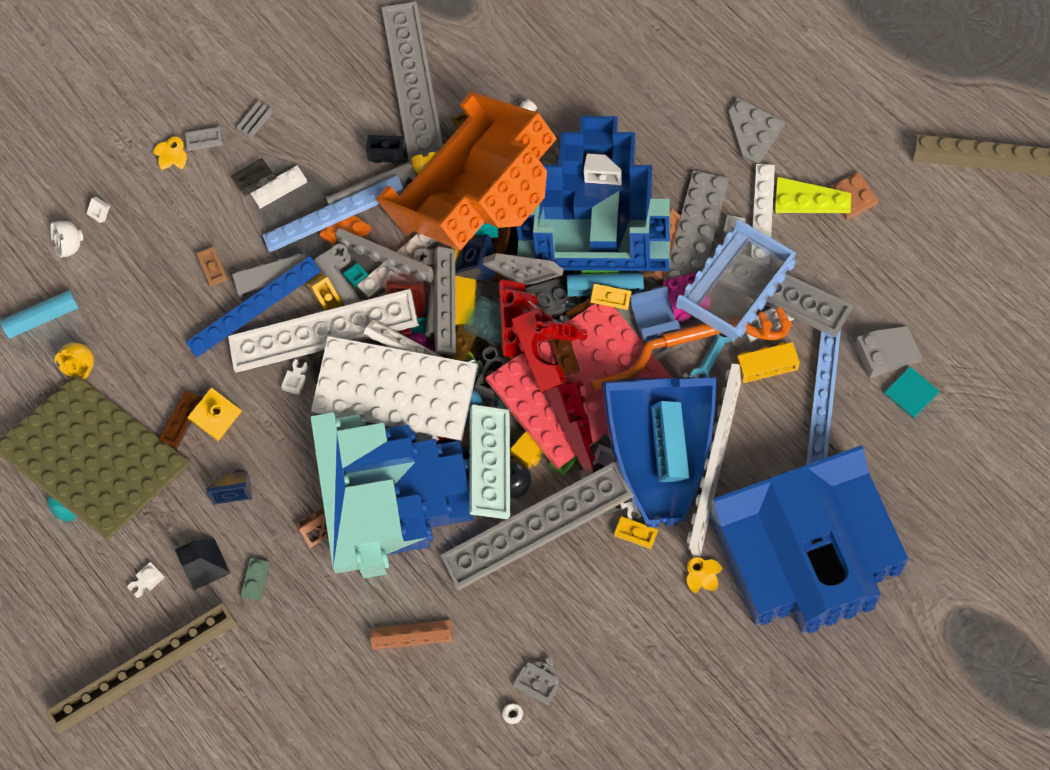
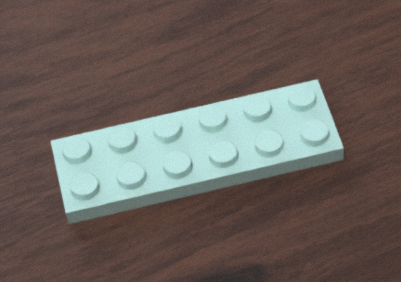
M478 405L470 407L469 514L502 519L510 517L509 410Z

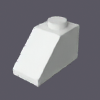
M587 154L584 166L585 183L622 185L621 169L606 155Z

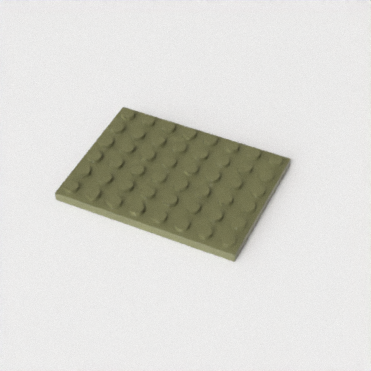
M77 375L0 439V457L107 541L189 466V461L168 444L159 441L156 435Z

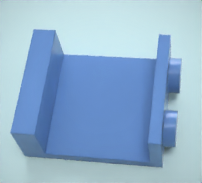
M667 286L655 287L646 292L638 291L630 296V305L642 343L660 338L662 334L680 330L678 320L675 321L667 296Z

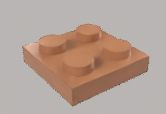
M860 172L828 187L851 193V213H842L846 220L877 205L879 202Z

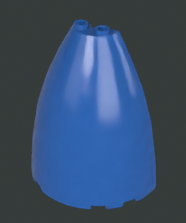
M716 377L634 378L602 382L604 412L611 449L619 472L634 495L631 499L647 527H659L661 522H665V526H675L677 522H684L704 474L705 461L710 450L715 414ZM660 401L681 402L689 471L688 479L674 482H659L651 406Z

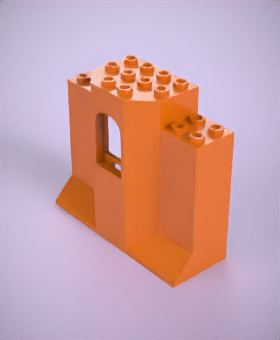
M470 92L459 104L468 116L466 121L400 196L392 187L387 186L376 198L378 203L406 236L413 230L461 250L484 223L498 228L521 226L545 198L547 170L539 159L557 139L538 112L474 92Z

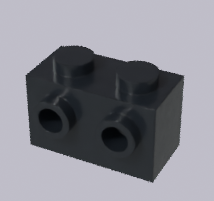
M368 135L366 147L368 162L405 163L406 144L404 136Z

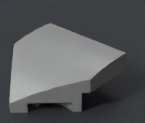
M552 657L532 664L530 662L527 663L513 683V687L549 706L559 688V680L553 667Z

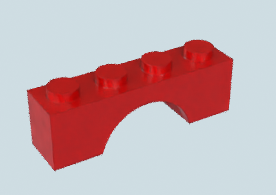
M533 310L511 319L513 322V332L519 337L520 349L526 354L528 359L526 363L529 370L534 374V383L537 389L543 392L566 383L567 381L560 364L547 362L538 352L537 340L540 334H536L533 330L538 329L533 327L537 321L542 322L538 310Z

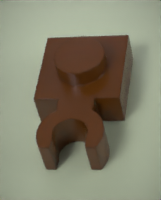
M589 298L584 303H580L566 312L571 320L595 303H590Z

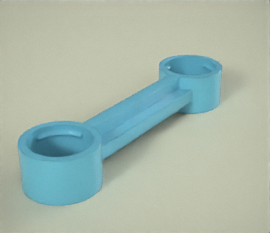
M719 334L715 335V339L701 365L690 373V377L697 374L709 377L708 374L724 344L732 339L722 337Z

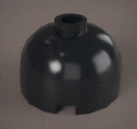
M510 459V499H515L527 493L532 479L531 472L525 463L517 459Z

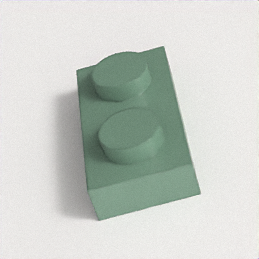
M250 558L241 592L242 598L256 601L262 600L270 562Z

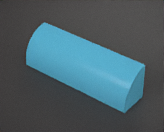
M643 272L567 274L568 297L591 296L593 284L628 290L633 295L638 291L644 290Z
M68 290L0 320V324L10 339L79 307L71 290Z
M660 401L651 406L659 482H674L688 479L689 471L681 402Z

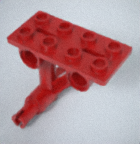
M508 280L499 281L503 356L515 358L523 353L519 346V337L513 332V322L511 319L533 310H538L542 322L537 321L533 326L538 328L533 329L534 332L540 334L537 342L552 339L573 342L575 340L585 341L588 335L583 334L588 333L586 329H580L573 324L558 322L539 308L536 295L525 292L524 283Z

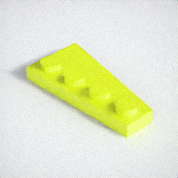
M778 177L775 211L776 213H851L852 196L849 192Z

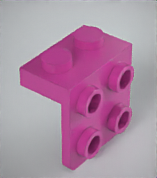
M697 272L663 282V286L668 288L667 296L675 321L685 322L696 318L683 309H678L676 303L678 296L685 294L687 285L693 284ZM707 295L699 306L710 312V299Z

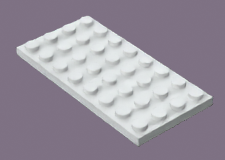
M328 336L311 411L319 414L334 412L335 416L340 418L360 414L361 420H365L366 423H384L387 427L409 425L411 431L414 430L418 433L462 441L478 365Z

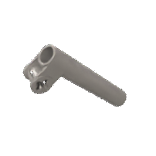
M407 162L325 197L328 206L398 175L405 190L416 177L411 162Z
M337 244L327 252L319 255L314 262L320 271L328 277L345 306L361 302L358 295L340 272V269L350 262L351 256L345 245Z
M435 249L416 250L413 255L414 260L430 266L435 276ZM435 278L430 284L426 337L435 339Z

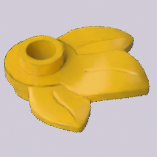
M171 137L167 142L159 143L153 151V154L159 156L158 163L162 170L170 167L173 163L178 168L183 169L187 161V154L183 150L184 143L179 137ZM173 143H177L175 148H172Z
M691 558L687 564L689 574L686 581L689 589L693 593H697L701 587L710 591L717 590L718 580L715 574L722 571V566L713 559ZM699 565L701 569L695 570L693 566Z

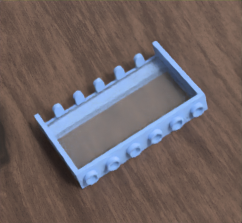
M738 219L732 233L728 232L724 244H719L714 257H709L706 261L704 270H699L693 284L687 285L685 294L678 296L676 307L683 309L735 342L738 336L742 337L744 335L747 324L753 323L758 309L761 311L764 308L767 297L773 296L777 289L776 285L778 283L782 284L786 277L785 273L793 269L796 264L794 260L796 252Z

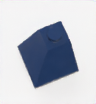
M486 234L470 239L460 250L455 267L456 276L480 281L495 278L497 272L482 264L483 257L496 253L489 235Z
M235 470L206 488L213 505L252 499L250 476L244 470Z

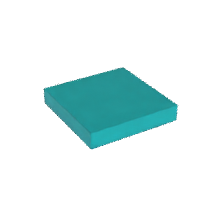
M909 367L885 391L884 395L914 419L940 391L912 367Z

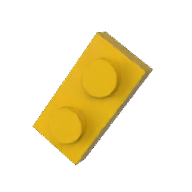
M593 284L590 303L628 310L631 291Z
M621 516L614 536L652 549L658 529L647 527V525Z

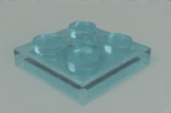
M481 296L466 322L464 330L499 345L502 340L501 304Z

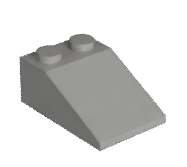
M908 326L873 331L857 337L855 343L857 353L870 379L923 360Z

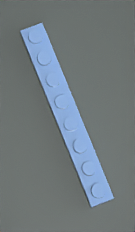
M398 175L263 234L269 252L378 205L379 203L376 198L387 186L392 187L400 195L404 188Z
M841 329L836 337L822 331L820 334L806 465L827 458Z

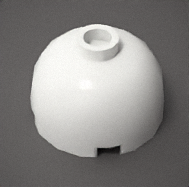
M69 221L51 223V240L55 242L56 246L53 248L58 258L74 255L80 247V241H83L81 230H78Z

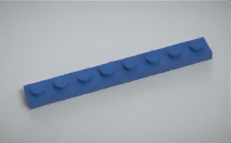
M309 256L189 339L186 344L196 358H198L321 272L311 256Z

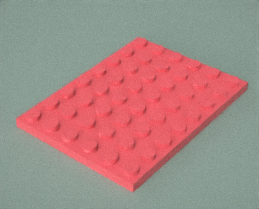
M600 304L590 306L567 322L568 324L576 325L580 329H586L588 333L583 334L588 335L585 341L575 340L571 342L580 371L578 374L565 376L567 382L561 384L565 385L580 380L583 382V386L580 389L582 397L584 396L586 399L583 407L589 417L593 442L591 445L608 434L602 389L594 391L591 381L626 372L636 364L645 346L614 307ZM550 340L537 342L538 352L541 357L549 363L556 364ZM521 353L487 376L486 381L555 468L559 469L577 455L545 391L541 392L535 386V377L527 366L526 361L528 359L526 354ZM652 353L646 366L634 377L672 378L657 359L655 360V356Z

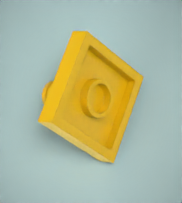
M211 387L187 419L218 442L242 410Z

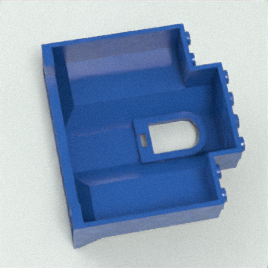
M862 445L714 498L712 502L710 520L755 625L759 623L766 625L772 622L773 618L778 616L785 618L793 612L801 633L808 632L809 634L819 630V627L825 624L829 627L836 624L839 619H851L858 612H870L875 609L881 597L877 583L883 581V578L889 575L891 577L900 575L909 559L869 474ZM821 537V542L811 544L810 541ZM832 543L845 572L844 580L833 586L822 584L818 580L806 552Z

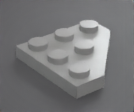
M737 98L729 110V119L732 122L742 159L756 166V164L762 162L784 128L785 122Z
M493 253L483 257L482 262L483 265L509 280L524 283L525 286L562 276L563 268L554 261Z

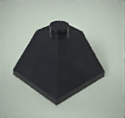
M215 539L192 541L175 549L194 590L230 574Z

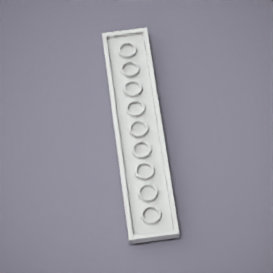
M408 289L230 335L228 338L233 369L237 373L325 350L328 336L352 341L369 339L370 337L364 334V331L372 320L394 331L419 326L412 291Z
M732 363L731 369L726 372L725 381H727V386L722 389L721 399H723V403L718 406L717 416H719L718 423L715 422L713 427V434L715 436L714 441L711 440L710 459L706 458L704 470H706V476L701 478L700 488H702V493L697 496V513H693L691 522L693 531H689L687 538L692 557H701L712 502L715 497L742 381L740 365Z

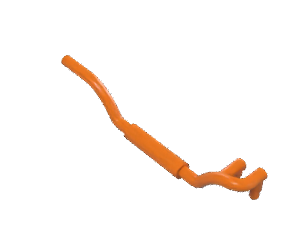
M778 307L776 308V313L781 325L780 329L771 331L772 323L767 319L764 312H760L758 317L761 328L747 324L745 333L763 340H779L789 333L792 323L785 314L784 309ZM730 318L723 321L735 327L741 319ZM703 323L662 334V337L653 339L645 344L638 361L632 368L617 375L591 381L592 389L594 391L602 389V382L608 380L633 379L646 366L652 350L664 346L669 348L721 334V332Z

